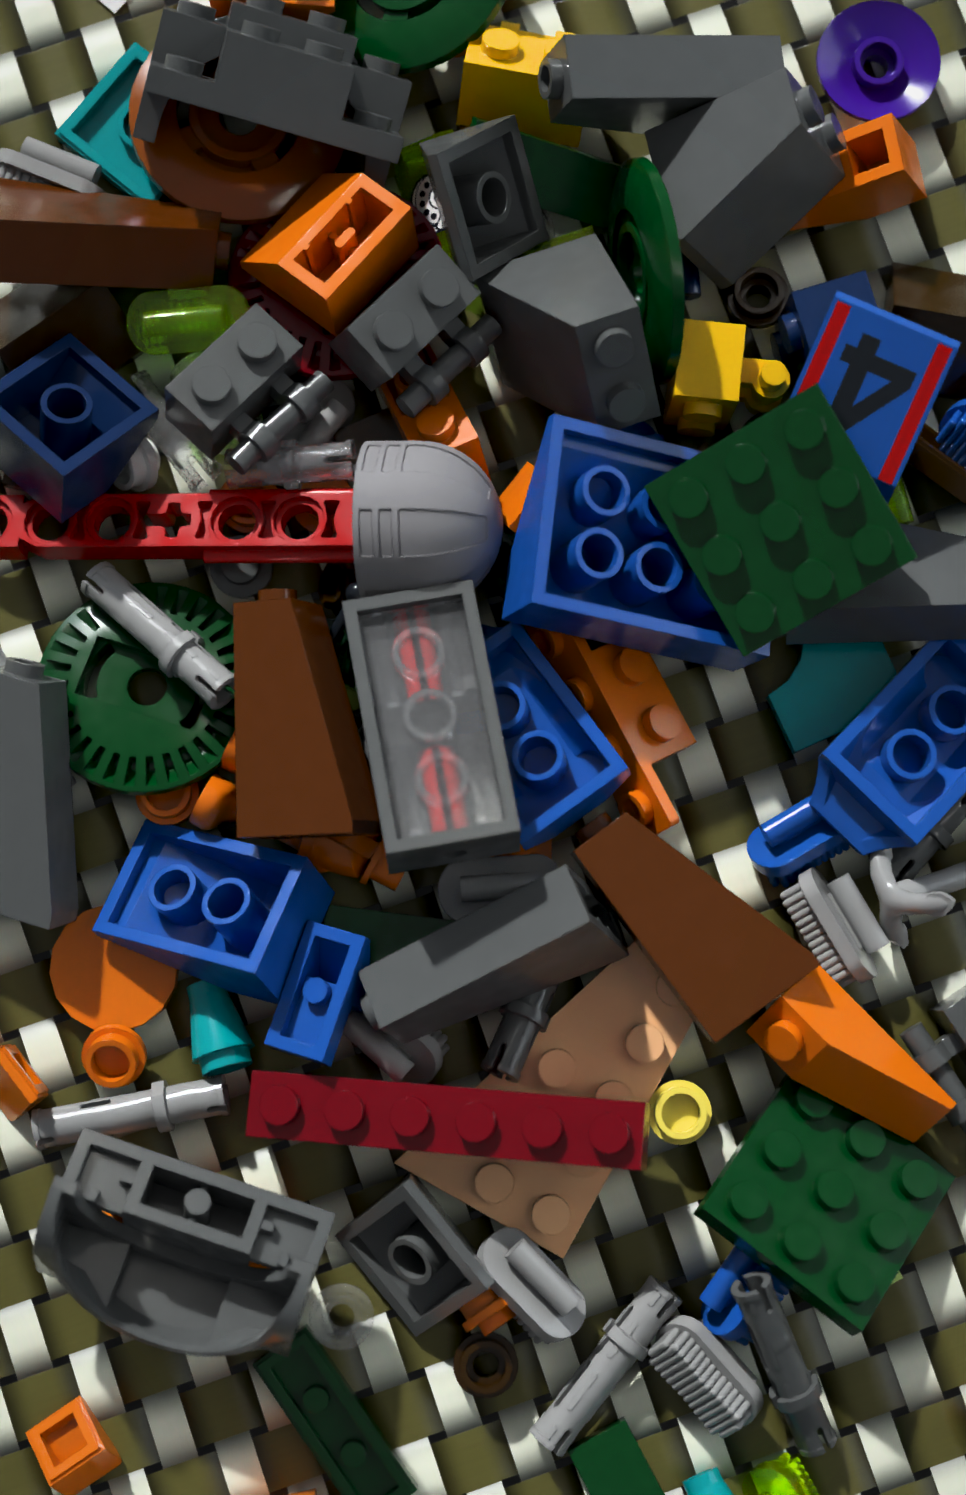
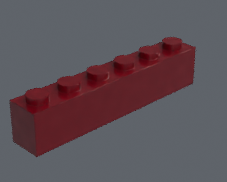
M252 1070L245 1136L646 1171L651 1104L635 1101Z

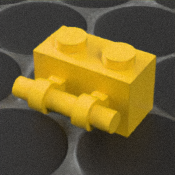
M502 21L500 27L489 25L477 40L471 41L468 44L463 64L456 125L470 127L473 116L491 121L504 116L515 115L520 132L557 144L579 148L583 127L550 123L548 101L541 97L538 87V71L541 61L564 34L572 33L556 31L554 37L521 31L520 24Z
M684 319L683 343L678 367L666 387L663 424L677 426V432L685 436H714L715 430L725 431L738 402H744L747 410L753 415L769 412L778 407L782 397L789 388L790 374L785 365L780 361L743 357L746 325Z

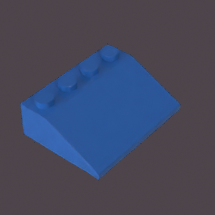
M555 413L549 416L509 555L501 620L733 672L770 656L771 642L743 657L644 488L648 483L702 451Z

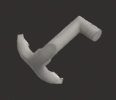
M892 848L870 854V877L880 902L879 924L890 942L896 946H901L903 949L909 944L907 927L902 923L903 915L928 914L934 917L945 916L954 907L956 900L949 894L966 888V861L913 880L908 878L896 882L891 864L893 859Z

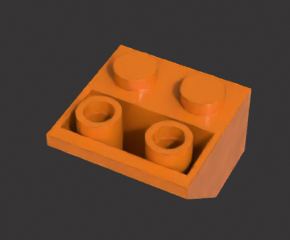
M322 173L240 261L241 267L336 337L419 248L412 207L363 173Z

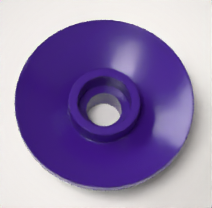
M884 0L861 2L839 13L823 32L816 54L817 76L828 99L843 113L864 122L891 112L897 120L914 113L932 94L941 68V54L938 41L926 21L908 7ZM870 62L878 63L883 67L885 75L881 78L871 77L865 72L864 65Z

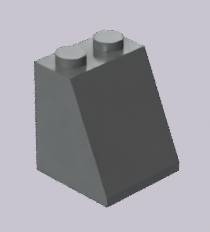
M786 67L645 131L651 161L660 173L670 198L678 231L680 250L721 290L732 286L736 280L741 278L845 177L839 152L845 150L847 144L838 119L834 113L824 115L820 100L813 87L808 85L802 88Z
M596 233L510 260L476 280L477 288L481 292L480 299L484 314L492 316L499 323L503 331L492 342V346L504 385L562 416L617 430L661 416L639 306Z

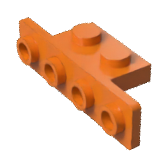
M524 625L529 637L629 767L631 775L613 793L618 804L620 816L627 812L656 835L678 824L679 816L652 765L685 750L697 741L650 653L612 644H606L591 651L585 638Z

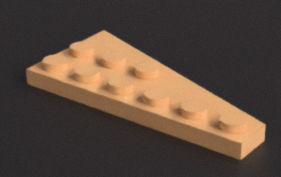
M633 941L627 947L629 956L607 965L571 1000L550 1017L551 1021L546 1032L542 1033L539 1031L520 1073L521 1077L518 1083L507 1081L505 1073L501 1079L489 1074L475 1088L649 1103L693 1020L636 942ZM406 1150L394 1161V1164L504 1226L521 1230L534 1243L563 1259L613 1169Z

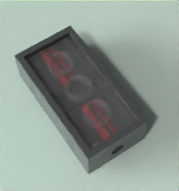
M473 580L342 601L389 874L519 852L521 828Z

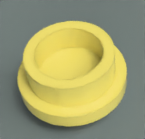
M671 1080L663 1083L656 1088L648 1103L651 1104V1129L659 1138L670 1144L685 1145L698 1140L706 1132L711 1122L712 1108L708 1096L699 1086L686 1080Z

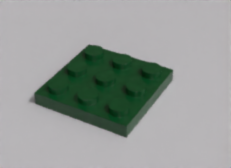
M818 383L644 486L743 657L918 557Z
M786 1073L693 1214L840 1328L854 1336L864 1330L956 1176L907 1139L791 1079Z

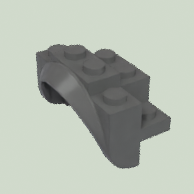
M179 0L177 10L166 6L163 7L132 137L154 143L163 110L169 98L361 153L363 154V174L384 188L390 163L398 164L404 142V138L399 134L413 83L407 78L398 76L401 64L366 53L364 54L362 65L358 64L354 57L358 38L344 33L346 20L314 10H310L307 21L283 15L286 2L281 0H246L245 3L232 0L228 15L216 19L217 9L190 0ZM219 57L214 79L203 76L204 63ZM347 100H349L355 112L353 119L343 117Z
M83 1127L64 1176L55 1175L36 1230L33 1243V1257L37 1272L56 1278L86 1311L109 1327L139 1342L163 1350L193 1356H229L264 1349L288 1358L336 1213ZM104 1212L122 1217L123 1223L115 1220L114 1218L110 1217ZM253 1262L270 1269L250 1267Z

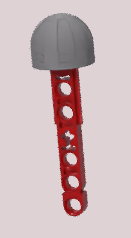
M365 441L359 451L353 488L211 489L209 493L102 494L69 518L68 528L62 536L49 541L38 537L40 524L45 518L51 516L47 510L34 499L28 500L25 495H0V515H5L8 520L6 530L0 536V560H27L29 551L45 560L203 559L204 563H354L360 598L470 579L473 580V586L476 588L492 568L498 556L503 535L501 504L498 494L487 474L477 463L461 451L432 441ZM306 512L318 517L317 529L307 538L293 539L285 534L287 522L296 514ZM120 513L130 517L131 524L129 530L122 537L106 540L99 536L100 526L109 516ZM238 513H247L255 517L254 529L246 537L234 540L223 535L224 524L231 516ZM331 514H335V515H334V526H335V531H336V533H337V536L334 537V538H332V535H333V527H332V521H331V519H330V515H331ZM145 515L149 517L154 526H146ZM184 516L188 525L181 526L177 536L170 537L164 527L174 526L176 517ZM455 600L425 604L421 606L422 609H431L447 605Z

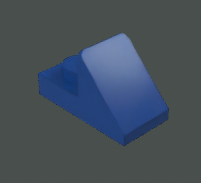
M308 920L264 1044L272 1049L331 1067L350 1011L356 1010L364 1014L360 1004V996L366 994L358 971L370 965V939Z

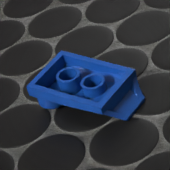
M510 622L505 627H492L481 624L521 828L520 845L524 850H528L555 838L598 807L618 789L631 773L627 764L520 624ZM480 712L453 716L457 737L483 733Z
M966 639L928 640L818 756L817 777L809 801L810 807L857 853L863 856L879 850L916 846L966 792Z

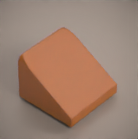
M0 1045V1109L10 1121H15L49 1095V1089L16 1045Z
M80 1395L25 1432L49 1486L63 1495L78 1494L122 1463L116 1447L84 1398Z

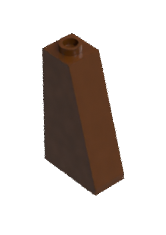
M0 178L1 283L212 291L216 269L228 270L232 233L220 231L222 212L191 208L178 203L102 192L80 193L60 186Z
M287 588L262 589L258 591V601L233 603L237 838L274 840L382 835L373 782L322 605L298 600L297 590Z
M605 811L574 834L582 845L573 850L571 856L709 1042H718L821 965L812 952L627 812L613 821Z

